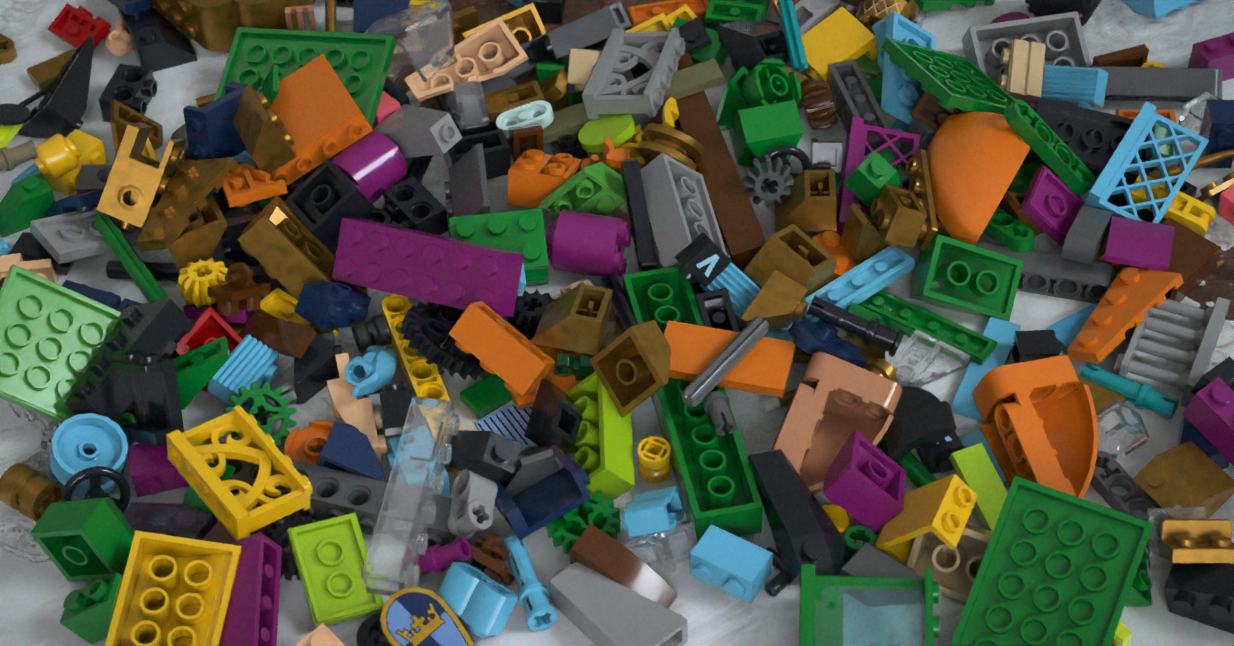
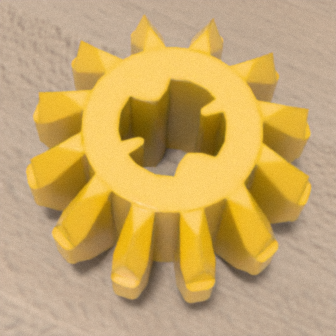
M199 258L198 262H188L187 268L180 269L179 282L177 283L178 290L181 293V297L185 299L186 304H195L199 308L203 305L211 306L213 303H217L216 298L208 297V287L226 283L225 276L227 275L228 268L225 267L224 262H215L213 258L202 261Z

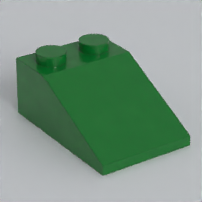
M936 234L926 250H921L909 298L941 308L986 318L994 317L1009 322L1024 261Z

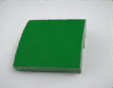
M710 0L705 15V22L726 24L748 18L763 24L770 0Z

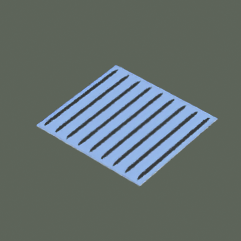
M512 404L474 422L480 431H492L522 443L520 451L535 444L524 436L533 406L517 410L515 404Z

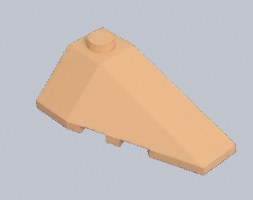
M499 17L404 80L417 100L421 101L504 75L529 58L504 21Z

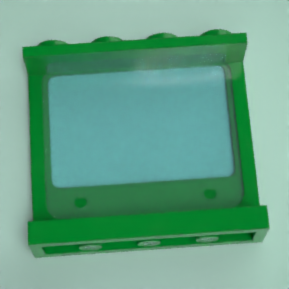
M801 564L799 582V646H934V638H939L940 617L933 616V603H939V582L933 581L932 569L925 568L922 579L816 575V565Z

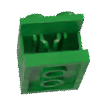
M542 208L449 217L451 238L523 253L526 286L549 284L547 269L549 268Z

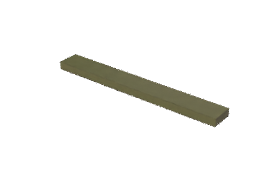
M714 58L674 72L670 88L665 92L663 103L670 97L677 100L725 84L724 75L716 59ZM584 102L553 112V122L543 128V144L558 140L565 135L579 133L581 128L591 120L587 117ZM506 138V140H507V142H508V145H509V147H510V155H512V153H511V146H510V139H509V138Z

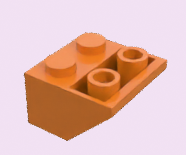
M538 149L524 151L508 170L507 204L529 208L539 207L542 200L573 177L581 166L582 159L573 158L571 154L567 153L549 155L544 154L542 150Z

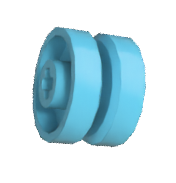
M94 413L77 414L65 420L55 430L51 442L49 458L50 478L64 488L67 481L73 475L89 467H109L123 475L128 452L125 433L110 418ZM101 477V488L108 494L112 493L117 484L109 478ZM89 478L75 488L72 498L79 500L85 498L86 492L90 489Z

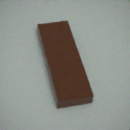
M253 312L239 336L244 339L247 334H250L252 338H256L257 341H261L268 348H272L279 354L301 359L317 332L307 325Z

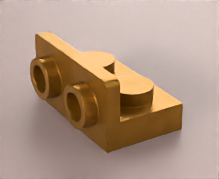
M1162 519L1159 554L1172 563H1234L1233 523L1228 519Z

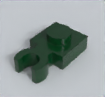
M559 353L557 354V361H555L554 375L561 377L573 375L576 376V380L582 381L595 372L589 361L595 355L581 354L580 358H574L569 354Z

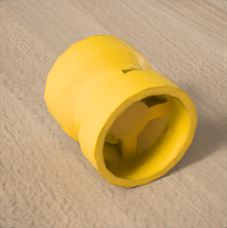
M652 436L643 439L637 448L639 460L638 475L648 483H661L671 473V446L662 437Z

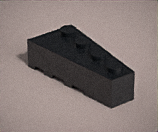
M221 187L218 193L212 195L228 224L220 239L226 240L221 242L225 259H232L233 263L243 262L247 266L260 265L261 263L255 257H251L244 252L241 243L237 240L247 225L259 214L257 202H252L245 207L235 206L230 208Z

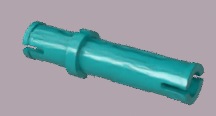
M1086 362L1081 370V377L1126 396V400L1134 403L1138 409L1143 410L1146 408L1168 419H1172L1176 413L1179 399L1153 390V386L1149 384L1141 385L1089 362Z

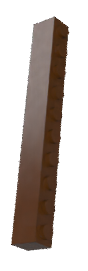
M689 52L681 55L677 71L693 66ZM701 91L676 100L680 116L674 121V126L678 127L676 130L694 138L704 147L701 157L688 158L696 164L695 171L703 175L728 258L743 272L766 243V239L745 188L742 185L705 91Z

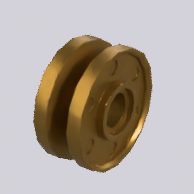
M655 123L646 125L644 135L652 142L640 141L638 143L636 152L640 156L651 162L659 154L664 153L694 171L696 170V164L688 157L699 158L702 156L704 147L701 143L687 134L668 126Z

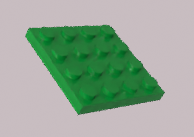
M886 38L881 47L890 55L889 60L892 63L903 67L906 70L905 74L911 79L919 81L922 84L921 89L928 94L936 96L939 99L937 103L945 109L953 111L954 108H958L963 112H991L1004 115V109L1016 100L968 58Z

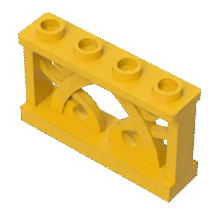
M240 405L233 407V411L185 432L181 433L178 429L166 434L168 459L235 541L249 537L251 532L300 509L305 511L311 508L310 494H312L313 489L309 479L305 475L301 476L294 468L290 457L280 452L271 435L265 434L259 428L255 417L252 414H247ZM235 431L241 440L232 439V432ZM228 435L226 444H220L219 438ZM214 459H218L219 464L216 467L211 468L207 464H214ZM226 459H237L259 465L258 475L254 484L251 486L239 480L221 481L220 477L226 469ZM280 485L288 492V494L277 499L264 495L266 493L270 496H280L281 491L275 489V487ZM231 490H239V494L234 496ZM258 502L262 504V506L253 509Z

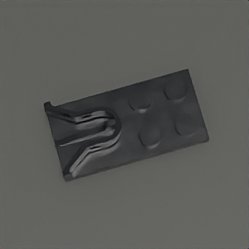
M1040 97L1032 108L1090 170L1098 172L1103 171L1134 119ZM1031 147L1023 161V164L1026 166L1030 162L1041 160ZM1152 147L1138 151L1141 162L1151 161ZM1145 168V173L1149 176L1150 168ZM1138 170L1125 172L1124 174L1125 178L1136 180L1139 176Z

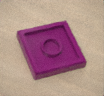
M1043 165L1036 170L1020 210L1063 249L1066 235L1085 203Z

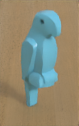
M374 345L366 349L363 357L357 356L353 358L345 367L344 379L355 386L351 395L354 397L370 395L384 388L385 384L390 383L397 369L398 357L396 351L386 346Z

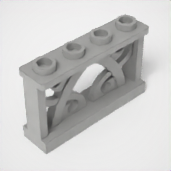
M624 28L612 29L582 93L588 119H599L601 114L648 113L649 117L656 116L659 106L663 105L665 92L670 88L673 73L678 69V61L685 52V41L683 38H680L678 28H672L670 32L625 33ZM639 62L650 69L647 73L630 82H627L626 78L620 74V72L633 68Z

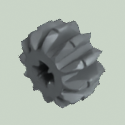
M767 154L764 157V162L761 163L757 158H754L753 164L755 167L745 166L744 171L747 176L741 180L742 185L746 187L745 191L748 198L753 197V202L756 205L764 200L768 208L771 206L772 200L782 204L781 195L790 196L791 190L788 186L794 183L793 177L789 175L791 172L789 165H782V159L779 157L771 162V158ZM768 178L772 182L767 184L764 180Z

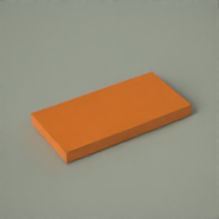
M668 320L664 337L671 347L669 378L692 382L740 332ZM763 337L716 386L783 398L796 352V344L792 341Z

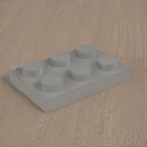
M97 206L90 211H74L30 221V232L58 264L112 252L109 245L94 226L96 221L94 217L97 214H103L96 210ZM110 216L115 224H117L118 219ZM118 227L131 246H137L136 240L141 232L136 227L134 231Z

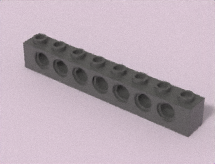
M226 459L227 464L236 467L231 480L243 481L251 486L254 484L258 475L259 465L237 459ZM291 459L294 468L301 476L305 475L309 479L313 489L312 494H310L311 508L305 511L300 509L292 514H301V518L304 519L308 515L312 519L322 521L355 512L361 532L425 548L433 545L443 546L452 543L455 539L448 528L452 498ZM281 485L277 486L283 492L288 494V492ZM231 490L232 494L238 493L239 490Z

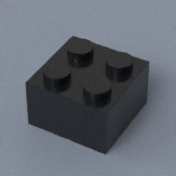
M329 158L285 200L286 204L308 229L331 251L338 244L342 217L366 219L376 209L370 200Z

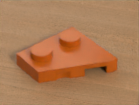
M248 163L239 164L234 173L227 172L222 178L224 181L222 190L230 208L235 206L245 207L255 201L288 193L285 180L280 179L274 182L271 180L269 173L257 170Z

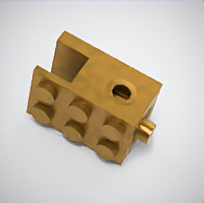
M142 122L127 125L96 209L99 212L117 218L116 225L128 231H134L135 226L144 228L173 178L176 165H180L184 161L187 153V148L183 147L186 140L177 138L168 141L161 162L142 155L152 126Z

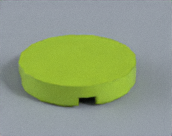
M601 114L599 119H591L581 128L578 139L583 150L589 153H602L604 139H613L614 148L628 141L634 134L635 122L631 114Z

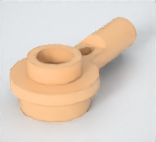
M122 18L115 19L114 30L105 41V48L116 56H123L133 49L131 37L125 31V24Z

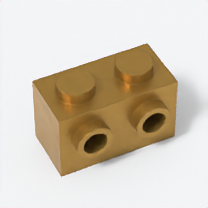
M884 183L879 198L874 199L870 209L871 217L886 244L894 248H902V246L914 248L927 214L913 191Z

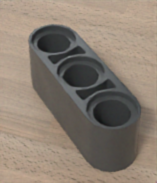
M1083 205L1066 235L1061 258L1093 266L1108 238L1111 219L1114 213Z

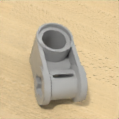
M467 469L459 472L452 484V499L448 517V528L455 538L457 536L466 540L471 538L475 531L486 530L492 525L495 498L498 491V486L495 482Z

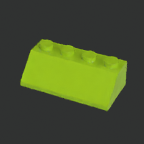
M595 371L566 392L583 417L575 445L561 448L560 450L564 455L569 452L576 464L583 468L590 480V484L586 488H590L591 495L595 496L601 491L603 492L604 501L609 498L615 500L635 486L631 412L624 417L621 416Z

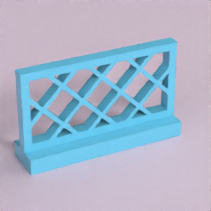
M1146 101L1090 190L1084 206L1098 207L1102 210L1113 212L1114 216L1140 221L1143 220L1139 219L1136 210L1151 208L1154 215L1152 223L1159 224L1209 140L1156 113L1157 106ZM1157 124L1167 129L1170 137L1155 139L1152 131L1154 125ZM1188 140L1197 145L1198 148L1195 152L1183 154L1179 142ZM1172 143L1176 156L1162 158L1158 146ZM1152 147L1156 160L1141 162L1138 151ZM1179 162L1183 173L1169 177L1165 164ZM1158 166L1162 178L1148 181L1144 169ZM1138 170L1142 182L1127 185L1124 177L1125 172ZM1165 185L1169 196L1155 200L1151 187ZM1144 189L1148 201L1134 204L1130 191ZM1124 193L1128 205L1117 207L1108 202V199L1111 195Z

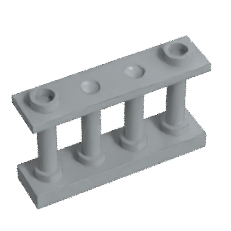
M1218 297L1214 309L1208 307L1207 310L1167 298L1159 307L1152 306L1144 314L1145 320L1135 328L1126 353L1118 354L1114 371L1125 378L1129 372L1178 387V391L1183 392L1180 406L1185 407L1186 403L1190 402L1194 397L1191 393L1192 389L1208 370L1231 300ZM1156 308L1203 322L1202 325L1207 328L1206 330L1199 329V331L1152 318L1151 314L1153 309ZM1145 329L1194 343V347L1199 349L1198 352L1192 350L1189 353L1142 339ZM1137 351H1141L1187 365L1186 369L1191 371L1190 374L1183 372L1180 375L1134 361V357Z

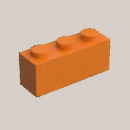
M483 301L470 303L448 333L456 340L454 343L460 350L467 354L472 353L480 360L479 365L485 371L501 377L505 381L504 386L516 395L521 394L524 396L533 393L539 386L541 379H544L556 363Z

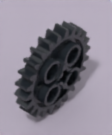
M428 301L426 305L422 302H418L417 306L412 305L402 321L403 326L401 330L405 332L403 339L410 341L408 347L418 349L416 356H425L427 358L426 364L435 363L438 365V371L441 372L443 369H447L452 377L455 373H459L464 380L468 375L473 380H477L479 376L485 379L488 374L491 375L479 365L480 360L472 353L467 354L460 350L454 343L456 340L448 334L465 310L457 312L453 307L445 308L444 305L440 304L435 306L432 302Z

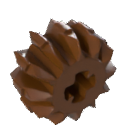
M824 79L820 81L814 80L801 86L802 102L810 127L813 130H823L837 124L838 114L828 82Z

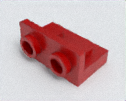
M68 3L48 28L53 35L75 48H78L91 36L95 40V49L104 36L108 38V35L112 33L109 30L111 25L99 16L93 19V15L84 7L79 6L76 9Z

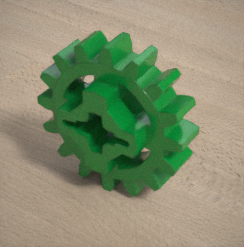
M256 381L250 384V391L241 386L238 389L240 398L231 395L228 399L229 402L234 405L233 407L241 406L249 398L247 414L255 415L259 410L261 415H272L262 425L259 420H256L259 428L265 434L271 435V426L274 422L281 420L278 431L272 436L276 447L280 448L282 446L280 437L286 439L290 434L286 429L295 427L297 423L289 419V416L297 412L296 408H288L286 405L292 398L290 396L282 398L280 396L282 392L280 386L276 390L271 391L270 382L267 381L262 386V389H259ZM265 397L272 400L278 407L268 404L265 401ZM226 407L223 413L226 414L233 411V407ZM235 431L232 432V439L238 437L241 440Z
M587 488L591 499L547 524L548 537H553V546L558 547L563 544V552L568 554L572 546L590 524L617 541V532H621L619 508H614V500L612 498L604 501L603 492L599 491L593 496L591 495L590 488Z

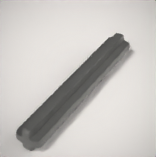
M760 316L755 317L682 391L681 401L690 408L696 407L769 331L768 321L763 320Z

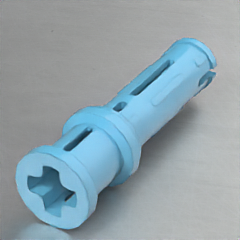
M510 535L504 539L503 549L509 552L508 562L519 588L518 601L527 612L526 622L528 627L535 631L545 630L557 621V611L554 607L550 606L548 601L549 591L547 586L539 582L524 540H519L516 535Z

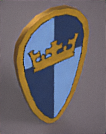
M420 587L403 588L392 594L383 605L380 616L381 631L390 646H474L456 614L440 596L431 590Z

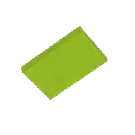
M355 512L287 529V536L315 629L322 623L328 627L382 612L383 599Z

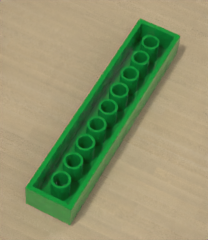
M682 265L623 275V291L638 324L655 320L663 335L668 320L704 326L691 284L679 271L683 267ZM669 378L668 384L651 397L663 438L671 446L670 462L680 490L694 544L699 542L711 524L738 537L762 533L763 504L738 428L728 435L724 426L725 436L717 435L710 414L705 412L703 408L704 399L693 408H690L681 401L682 391L691 382ZM715 386L709 392L720 391L723 395L727 396L724 387ZM729 403L728 408H729V410H730V413H731V415H732L733 420L735 421L734 416H733V413H732V409H731V406H730V403Z

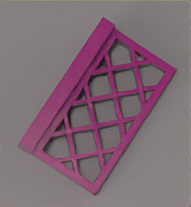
M852 117L846 133L836 208L837 231L834 232L842 237L849 208L854 203L857 206L859 203L861 205L860 209L863 212L865 211L872 219L870 209L843 184L874 151L866 141L867 135L878 136L884 144L875 149V151L880 154L884 150L889 149L897 159L890 165L895 168L901 164L905 170L908 163L907 160L911 157L914 158L919 150L921 135L864 124V118ZM899 141L912 143V150L903 156L894 144ZM907 177L900 183L903 189H906L904 186L907 185L908 190L909 179Z

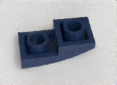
M93 190L60 199L46 210V218L74 211L84 212L93 210L94 204L99 203L103 190Z

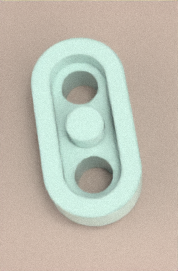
M538 100L505 111L496 119L497 129H502L506 138H509V127L537 123L542 125L543 129L554 120L552 106L547 101Z

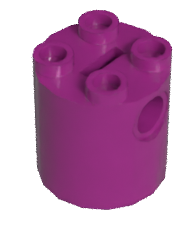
M374 130L345 148L331 160L372 204L384 195V190L398 184L407 175V165L399 145L384 134Z
M562 210L559 217L548 226L545 235L547 254L554 270L607 277L610 273L615 274L616 278L618 276L623 277L626 273L627 259H624L623 256L625 247H630L632 229H628V222L625 219Z

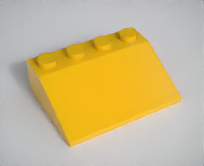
M135 530L105 646H219L242 547Z

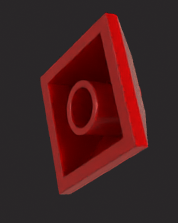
M209 306L192 321L195 326L189 334L182 332L174 341L178 345L170 356L165 354L162 358L174 359L223 336L228 340L229 353H231L243 339ZM209 382L202 389L203 391L208 392Z

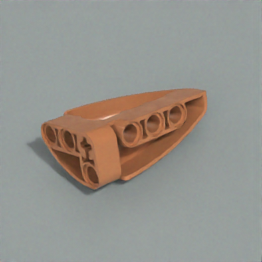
M816 352L812 355L793 399L788 405L771 451L781 449L812 494L823 491L826 471L855 430L873 445L877 446L894 418L893 415L902 394V388L892 380L827 353Z

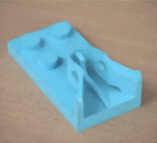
M893 11L876 22L871 29L877 38V60L879 69L883 73L881 109L910 125L914 119L911 114L925 91L921 89L922 84L919 81L913 80L905 74L906 70L903 67L892 63L889 60L890 55L881 47L885 39L890 38L935 50L936 36Z

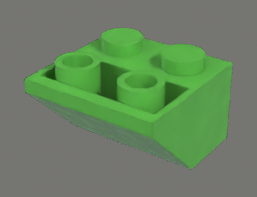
M599 162L584 167L542 200L540 204L541 207L557 218L562 210L608 216L626 202L623 179L620 174L606 164Z

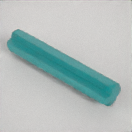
M778 0L777 4L791 67L795 72L805 71L808 68L794 2L792 0Z

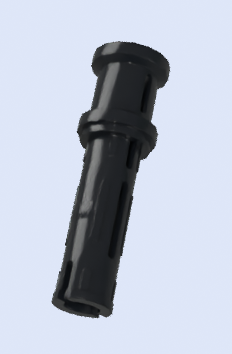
M816 295L806 313L862 338L861 341L864 342V345L869 346L872 344L887 351L891 357H894L905 334L903 330L897 332L880 324L879 319L872 318L869 321L818 298Z

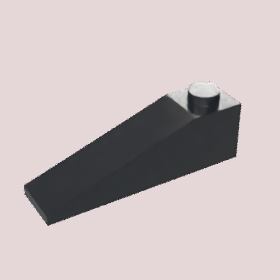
M153 7L135 16L126 15L118 8L119 14L124 21L126 32L131 37L133 50L141 67L152 68V72L198 61L190 40Z
M91 36L73 52L57 74L59 77L44 92L43 100L37 107L35 106L31 110V118L24 122L22 128L18 131L21 136L48 139L55 134H61L65 137L73 130H79L83 125L81 117L87 108L95 41Z
M779 449L749 455L748 461L788 585L799 584L801 564L816 565V575H841L842 568L851 559L844 537L783 451Z

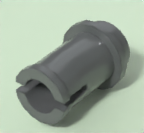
M714 391L704 398L703 408L705 412L710 414L716 434L725 436L723 430L725 426L729 435L737 428L728 408L730 401L728 396L723 395L722 392Z

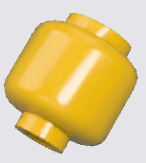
M55 134L37 145L36 152L38 157L34 161L43 175L49 172L52 177L60 178L78 167V158L82 155L69 135L64 137L61 134Z

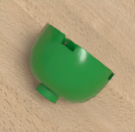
M774 58L764 59L747 73L743 84V96L747 105L753 108L795 100L796 104L800 102L802 97L801 85L794 71L789 73L783 67L786 64Z

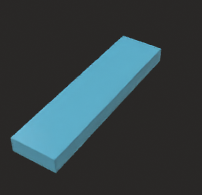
M994 317L989 318L982 335L997 341V347L982 366L970 361L952 402V413L983 421L971 393L987 372L1007 364L1012 353L1015 331H1020L1021 325Z

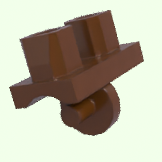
M236 262L231 264L227 270V275L225 276L226 283L208 287V297L217 299L218 314L233 317L239 315V309L246 311L259 310L260 296L270 292V283H255L252 280L253 270L243 262Z
M496 533L487 539L479 536L476 539L475 545L479 546L481 551L470 544L472 557L462 562L480 568L491 580L499 584L503 582L510 586L515 577L507 572L508 568L504 564L495 560L498 558L505 561L509 555V552L502 549L504 538ZM456 536L453 542L458 541V539L461 538Z

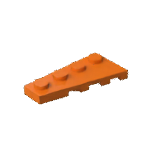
M1123 267L1068 347L1069 358L1099 364L1126 338L1124 333L1134 326L1138 327L1145 320L1144 314L1152 306L1159 307L1166 300L1165 294L1171 288L1177 290L1184 283L1181 273Z

